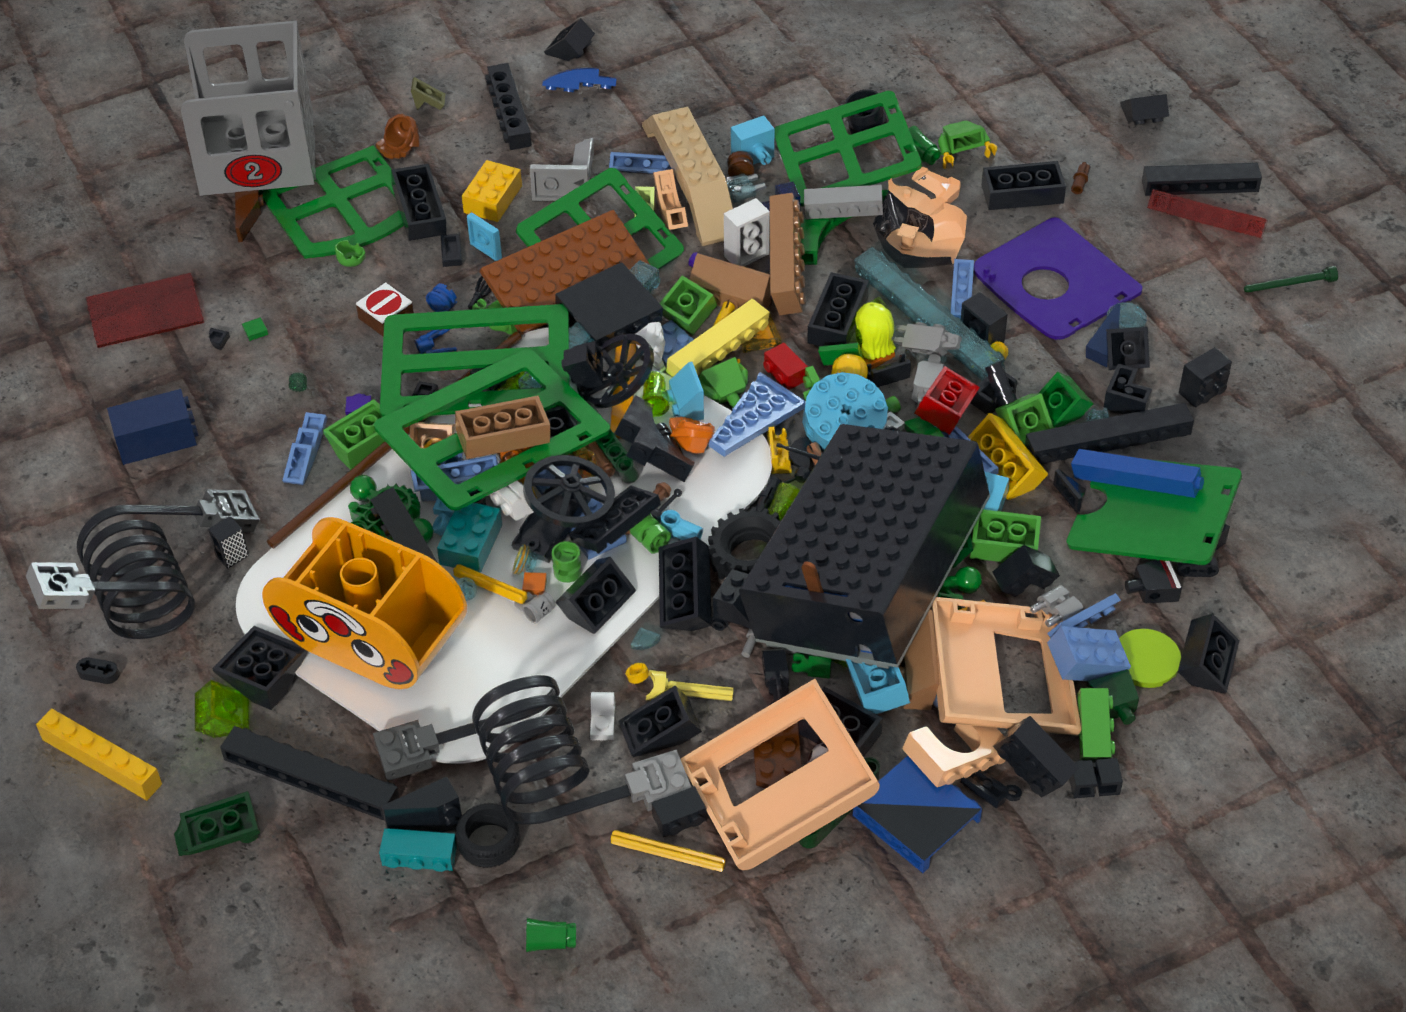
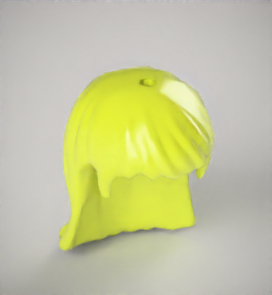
M876 302L864 304L857 311L855 317L857 329L862 336L861 351L863 357L868 360H875L880 357L885 358L887 355L894 353L896 349L892 340L894 334L892 314L882 304Z

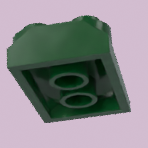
M249 791L180 813V823L174 836L179 856L196 854L237 841L242 843L255 841L259 837L260 827Z

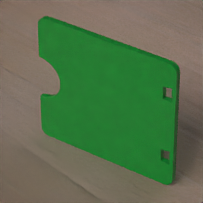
M1161 461L1200 467L1201 477L1204 478V485L1198 491L1195 498L1091 481L1090 487L1103 492L1107 497V501L1096 512L1084 515L1077 514L1067 538V546L1071 550L1206 565L1211 562L1242 479L1241 471L1231 467ZM1224 489H1231L1229 495L1223 494ZM1206 537H1213L1211 544L1204 543Z

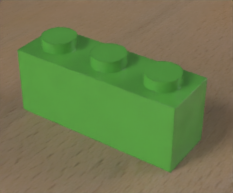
M1080 688L1077 693L1081 731L1079 733L1080 760L1096 762V760L1101 758L1110 759L1111 755L1115 754V742L1111 741L1110 732L1114 731V719L1110 718L1109 709L1113 708V697L1109 695L1108 688Z

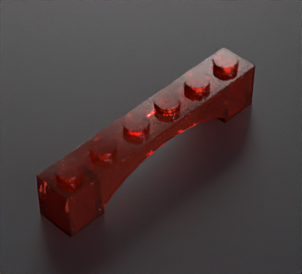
M1152 189L1147 206L1149 210L1259 239L1263 238L1268 222L1265 218L1204 204Z

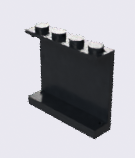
M622 262L555 294V304H562L590 337L596 341L598 346L619 335L636 334L648 323L662 321L663 307Z

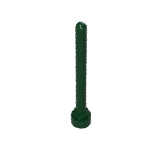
M1329 266L1318 273L1245 285L1244 291L1249 293L1318 280L1335 282L1338 280V270L1336 266Z

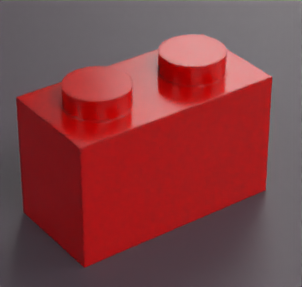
M785 343L764 352L763 366L768 373L775 377L778 384L790 390L803 383L805 368L808 366Z

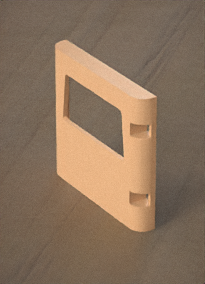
M942 597L935 598L929 610H933L940 683L936 692L939 718L942 723L1009 729L1028 716H1031L1046 733L1079 735L1081 724L1073 680H1063L1047 644L1050 640L1047 633L1058 625L1057 623L1051 627L1045 625V621L1052 617L1051 613L1047 615L1041 609L1034 613V618L1025 617V613L1033 614L1028 606ZM958 606L967 607V611L958 610ZM994 633L1039 641L1041 643L1052 714L1005 712Z
M816 679L811 680L680 758L693 787H696L706 806L707 813L740 870H749L758 866L870 799L877 793L880 787L879 782ZM805 719L826 745L828 752L741 804L733 806L719 771L720 768L798 721ZM738 835V837L735 838L734 840H732V841L729 840V838H733V837H735V836Z

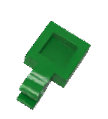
M800 653L794 654L793 661L800 663H792L793 672H808L807 676L830 679L831 658L809 656V659H806Z

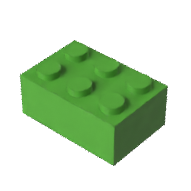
M983 509L973 529V551L970 558L1004 562L1022 545L1038 551L1041 516Z

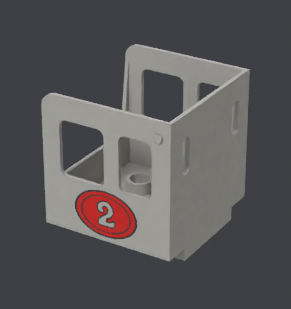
M297 20L200 29L187 32L184 37V44L195 99L187 100L182 104L181 115L199 195L314 185L316 166L313 109ZM268 41H282L284 43L290 72L288 77L273 79L262 77L256 47L257 43ZM241 45L244 52L248 80L221 84L211 83L203 49L214 46Z

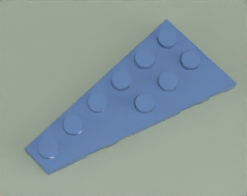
M760 372L755 382L751 383L750 389L743 394L734 406L732 413L725 418L724 424L714 433L709 441V447L725 457L768 431V427H775L803 410L805 400Z

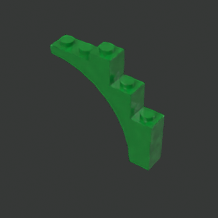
M882 190V203L888 190ZM852 217L804 219V223H801V227L804 230V239H801L805 254L802 255L804 264L817 265L818 252L826 236L836 226Z

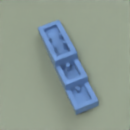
M305 413L302 428L299 427L296 441L291 446L282 480L284 483L304 485L320 446L323 430L327 422L326 415Z

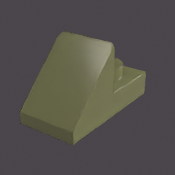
M415 77L412 79L411 93L417 110L424 102L439 110L444 107L445 93Z

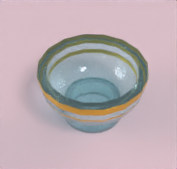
M522 544L517 553L512 569L513 574H524L526 571L533 572L536 566L538 556L533 555L532 550L525 544Z

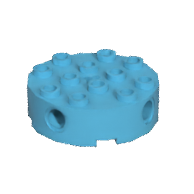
M841 372L827 375L813 385L806 397L802 423L807 437L812 443L817 442L821 450L824 451L840 424L884 429L887 422L888 406L883 393L872 381L858 374Z

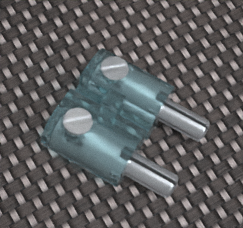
M743 173L726 178L730 199L733 202L756 196V192L766 189L765 183L753 185L752 181L758 180L757 174L746 176Z

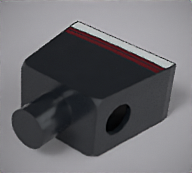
M1153 560L1138 565L1135 568L1134 579L1125 581L1126 592L1128 594L1139 592L1144 603L1178 602L1180 599L1182 587L1170 561Z

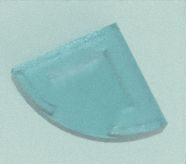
M640 627L631 642V649L645 650L655 646L661 639L660 634Z

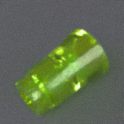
M652 371L643 384L642 399L654 405L652 410L653 417L662 416L669 410L665 378L658 371Z
M788 483L778 484L775 496L769 507V515H773L776 512L779 514V519L782 520L800 489Z

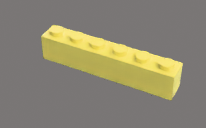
M754 299L749 300L667 359L666 372L674 377L688 362H693L697 375L701 374L702 371L711 368L717 361L723 360L731 351L737 350L742 343L751 340L760 330L766 329L769 324L770 312Z

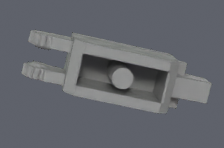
M931 354L928 361L918 363L911 398L917 402V407L943 369L944 364H940V355Z

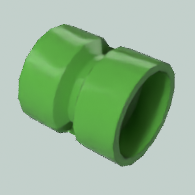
M651 514L630 529L631 535L641 542L652 554L658 553V547L667 545L671 538V533L662 524H659Z
M569 541L556 544L552 549L555 578L565 583L577 580L582 573L579 547Z

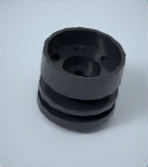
M870 89L856 91L846 99L845 104L878 94V92ZM882 106L847 117L851 134L887 123L885 110Z

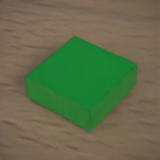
M261 317L242 323L243 330L249 341L268 335L267 328Z

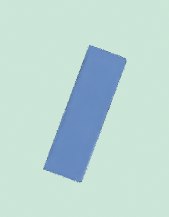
M610 153L609 168H616L620 172L653 174V172L671 169L664 155Z
M495 454L438 465V467L455 484H460L498 465ZM411 470L414 491L429 490L430 488Z

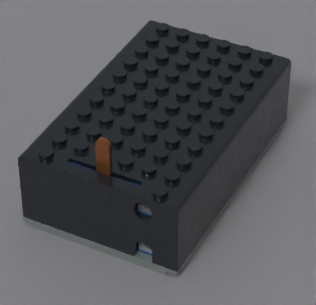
M840 424L739 589L756 642L766 643L767 647L843 661L850 659L854 663L862 664L864 662L866 665H877V667L889 669L890 666L898 668L990 498L978 443L970 440Z

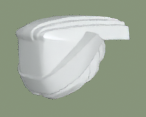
M660 322L648 323L636 334L642 336L651 345L654 352L653 366L664 373L666 366L662 360L665 347L663 329Z

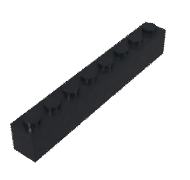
M1180 403L1027 433L1025 446L1040 464L1074 458L1078 449L1107 452L1191 435L1194 419L1186 403Z
M234 726L220 746L225 761L384 820L381 806L400 798L398 788L392 782L378 780L368 773L362 774L349 766L338 765L328 758H319L309 751L295 749L290 744L279 743L269 736L255 734L247 728L242 729Z

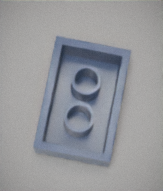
M1061 626L1047 642L1063 680L1091 681L1131 668L1115 630Z

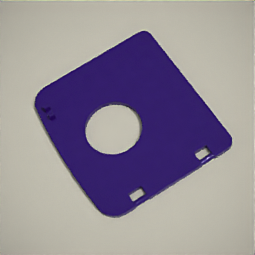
M1056 217L1046 220L978 258L973 268L977 278L1004 304L1045 336L1055 340L1065 339L1075 334L1079 329L1085 328L1109 314L1117 303L1121 307L1127 301L1140 296L1143 289L1140 283L1065 222ZM1051 270L1062 275L1066 279L1069 288L1065 294L1058 298L1039 299L1031 296L1024 290L1022 280L1032 271ZM1120 295H1123L1125 297L1121 300L1117 299V297ZM1075 321H1077V322L1079 323V324H1078L1077 326H1075V327H1072V326L1070 325V324L1074 323Z

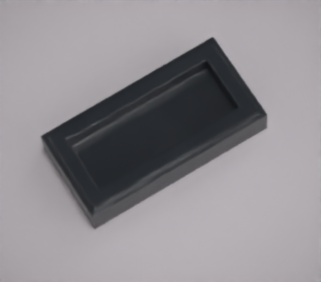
M460 234L441 235L443 267L462 265Z

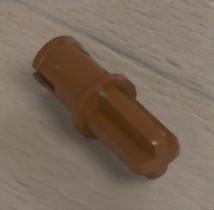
M1086 162L1079 165L1078 171L1073 176L1074 182L1071 186V191L1077 195L1083 192L1084 185L1088 182L1090 165Z

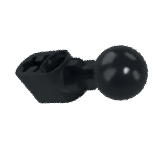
M785 649L762 651L765 684L769 694L773 696V701L770 705L789 693V673Z

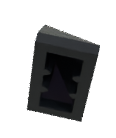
M1060 469L1055 470L1053 485L1076 513L1080 512L1086 489Z

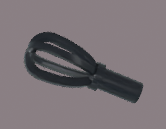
M480 276L477 281L475 293L468 305L470 310H472L473 305L477 304L480 298L483 299V297L491 292L488 284L481 291L486 283L485 280L482 282L483 276Z

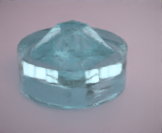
M467 577L459 579L457 583L466 601L474 598L477 593L475 582Z

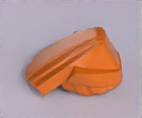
M686 417L669 419V425L672 430L670 437H675L679 445L687 452L694 454L704 453L715 433V427L711 423L706 424Z

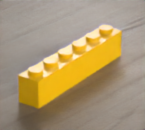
M52 708L36 724L43 741L146 801L162 785L157 768Z

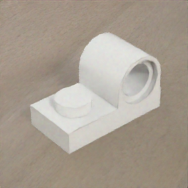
M591 692L590 740L614 741L615 692Z

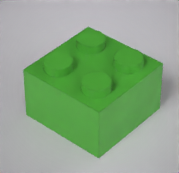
M682 275L662 299L660 305L663 307V317L672 320L679 327L694 335L715 309L717 303L712 293Z

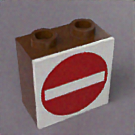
M386 282L356 303L358 319L383 337L384 320L387 316L414 313L412 301Z

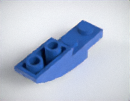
M599 68L570 69L542 80V86H546V89L556 90L557 87L564 88L566 92H575V89L579 90V82L583 83L582 86L593 87V84H600V88L611 89L612 86H616V78L599 76Z

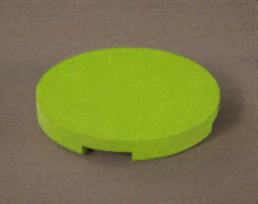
M1135 629L1123 634L1119 638L1131 665L1129 672L1134 685L1144 688L1160 687L1178 674L1181 653L1176 643L1167 635L1152 629Z

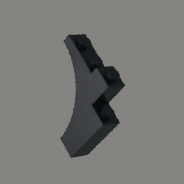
M635 395L614 433L632 443L626 456L644 466L648 462L685 482L695 462L682 455L667 442L654 422L652 414L654 405Z

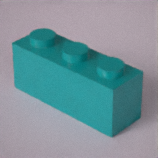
M384 828L379 851L382 866L389 868L408 867L414 870L433 869L438 872L445 870L453 871L457 851L456 836L454 833Z

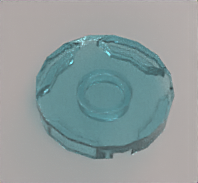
M1118 303L1120 304L1119 328L1145 327L1147 315L1141 307L1132 303ZM1113 305L1112 307L1109 308V310H1108V312H1107V316H1108L1109 313L1112 311V309L1115 307V305Z

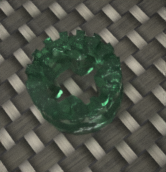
M299 372L291 374L288 384L290 390L293 392L306 390V375Z

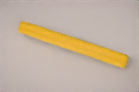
M617 830L612 832L610 839L614 845L719 872L724 870L726 860L723 857Z

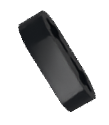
M1214 557L1206 565L1176 562L1177 573L1183 577H1213L1219 572L1218 560Z
M86 657L79 660L76 664L78 675L83 680L111 684L117 681L120 675L117 665L111 661Z

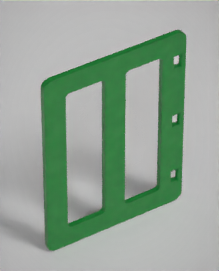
M562 304L387 316L384 320L380 393L381 416L384 417L428 396H401L402 375L404 373L486 368L524 349L533 350L570 386V375L563 370L561 361L564 359V350L569 349L568 310ZM537 323L549 324V344L547 346L403 354L404 333L409 331ZM545 389L482 391L431 416L455 414V411L476 408L469 407V404L486 406L528 398Z
M524 349L376 420L374 429L450 510L457 511L525 477L531 467L526 469L524 465L530 462L535 464L551 456L569 455L608 435L610 425L540 356L531 349ZM522 371H527L545 389L533 395L539 396L544 411L561 405L580 423L550 438V443L536 445L460 484H455L437 466L464 452L457 433L423 449L403 430ZM584 435L588 436V438L582 441L579 440ZM475 490L479 491V493L473 496H470L469 494Z

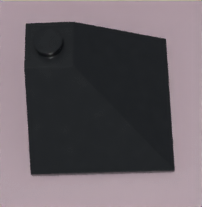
M253 626L212 669L214 673L250 701L272 710L285 696L296 675L295 672L301 666L308 651L291 640Z

